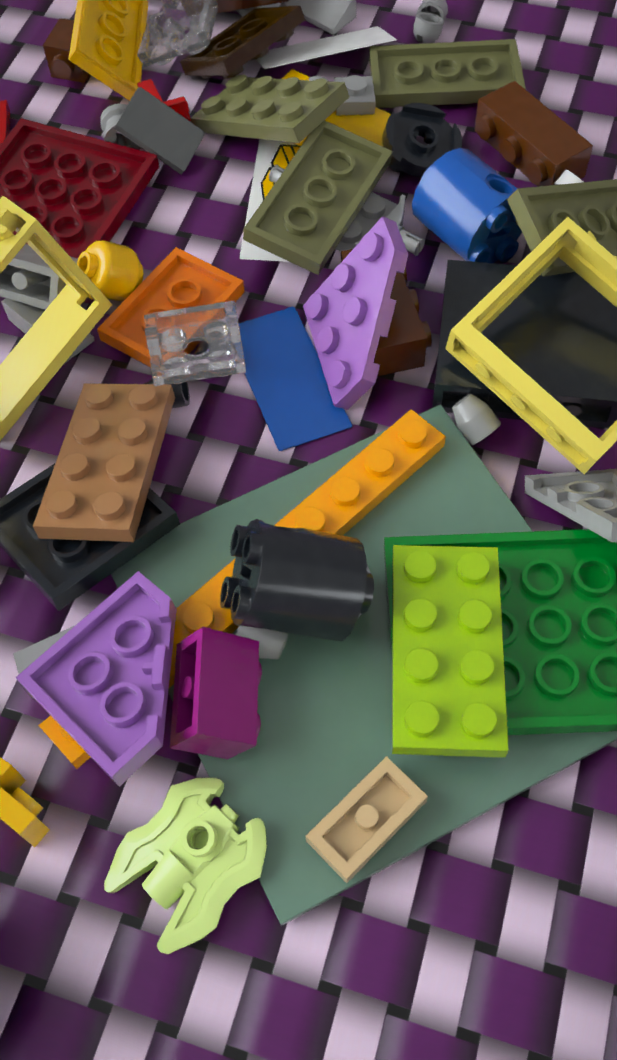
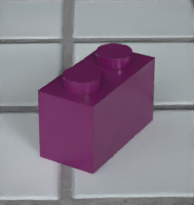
M201 627L177 644L170 737L171 749L230 759L257 746V737L261 727V719L257 713L258 686L262 677V666L259 662V641Z

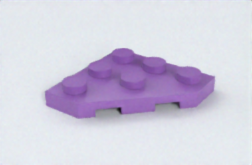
M383 216L362 237L361 241L303 305L335 407L346 410L376 383L380 367L379 364L373 363L380 337L387 338L396 305V300L390 299L396 272L404 273L408 258V252L396 222Z
M139 571L15 677L27 692L119 787L163 746L177 610L171 598Z

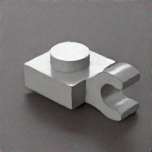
M351 75L348 77H334V82H345L350 96L336 109L337 115L375 114L376 100L372 76ZM313 76L310 77L309 80L313 81L316 79L326 78L322 76Z

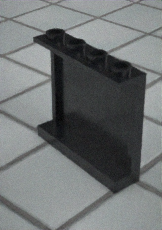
M459 260L447 261L432 408L441 404L446 413H453L452 407L468 394H472L487 403L497 418L523 420L445 349L450 330L517 265ZM576 272L544 277L541 274L481 333L583 425L609 428L617 420V307Z

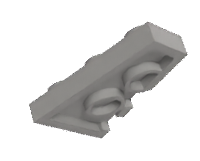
M617 469L587 471L585 475L581 471L525 475V494L608 541L617 543Z

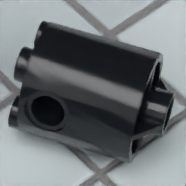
M259 519L252 520L248 526L237 525L235 527L230 545L231 556L236 557L232 577H225L220 593L221 608L231 609V618L235 625L269 629L282 633L333 641H344L351 634L358 618L368 611L374 593L373 575L367 564L364 546L358 538L306 528L274 526Z

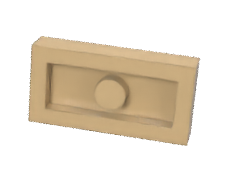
M386 756L306 835V842L347 884L427 802L428 796Z

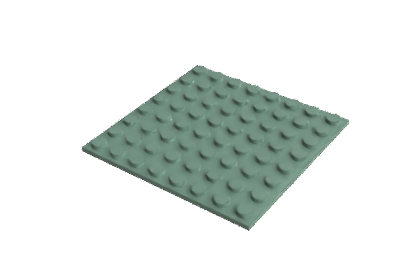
M441 404L419 414V416L446 436L444 447L343 535L358 538L364 546L367 564L374 579V593L368 611L358 618L351 634L344 641H333L287 633L288 639L279 659H259L262 666V677L258 686L257 713L261 719V727L257 737V746L230 759L198 754L209 778H217L224 783V790L219 799L223 806L228 804L239 815L235 822L239 827L238 833L244 832L246 830L245 824L254 818H260L264 822L267 849L261 877L258 879L281 926L617 740V731L508 735V753L505 758L392 754V657L384 560V537L532 531ZM386 430L181 523L111 573L117 588L139 571L168 595L177 608L236 558L231 556L230 545L232 534L237 525L248 526L255 519L275 525ZM172 685L168 690L172 702L174 685ZM387 756L428 796L427 802L346 884L306 842V835Z

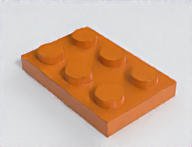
M175 247L97 328L99 338L106 344L161 374L173 372L244 294V282Z

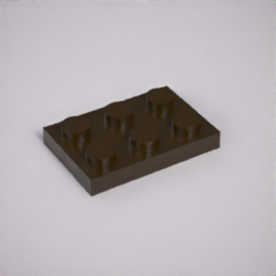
M301 6L253 9L179 62L185 75H201L203 79L215 75L223 76L224 79L237 76L244 70L243 65L245 63L265 56L269 52L268 47L274 42L286 40L294 34L293 29L305 21Z

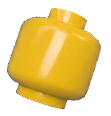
M105 240L95 241L78 257L77 265L107 299L124 301L143 281L142 264L136 252L127 246Z

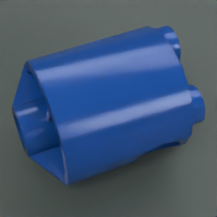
M457 148L449 151L428 167L415 190L412 201L413 215L465 261L494 263L500 260L502 263H505L515 255L519 248L517 240L522 231L516 223L515 216L507 201V198L517 189L514 185L469 149Z

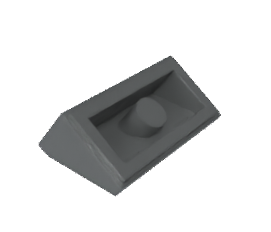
M141 87L136 89L114 128L149 153L156 154L159 160L181 175L204 137L203 130Z

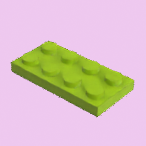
M393 545L392 754L505 758L508 753L498 547Z

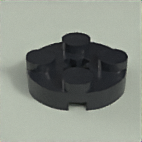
M424 103L404 105L401 112L395 115L393 112L389 116L382 135L383 147L393 151L389 167L395 172H405L422 178L428 167L445 153L462 147V136L459 128L455 123L452 128L444 120L446 113L435 106ZM417 136L424 137V142L429 145L419 143L416 140Z

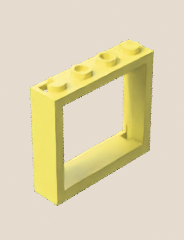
M4 196L0 198V274L23 246L28 243L63 280L66 286L0 364V441L113 305L39 221ZM87 297L91 300L94 299V302L87 310L81 307V304Z
M567 217L450 330L445 349L585 475L617 442V420L598 438L481 333L558 257L617 307V256H613L600 245L590 230L586 233Z

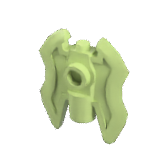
M194 778L170 786L162 808L147 824L127 832L116 850L104 882V890L107 893H116L154 868L142 883L145 891L165 909H169L181 897L158 941L157 948L161 953L170 954L203 939L217 928L225 903L237 889L261 877L267 849L264 822L260 818H254L245 824L246 830L239 834V827L235 824L239 815L228 804H225L222 808L215 804L213 806L210 805L213 798L220 797L224 790V783L217 778Z

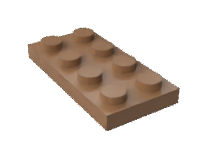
M84 383L33 524L39 539L134 542L175 400L171 384Z

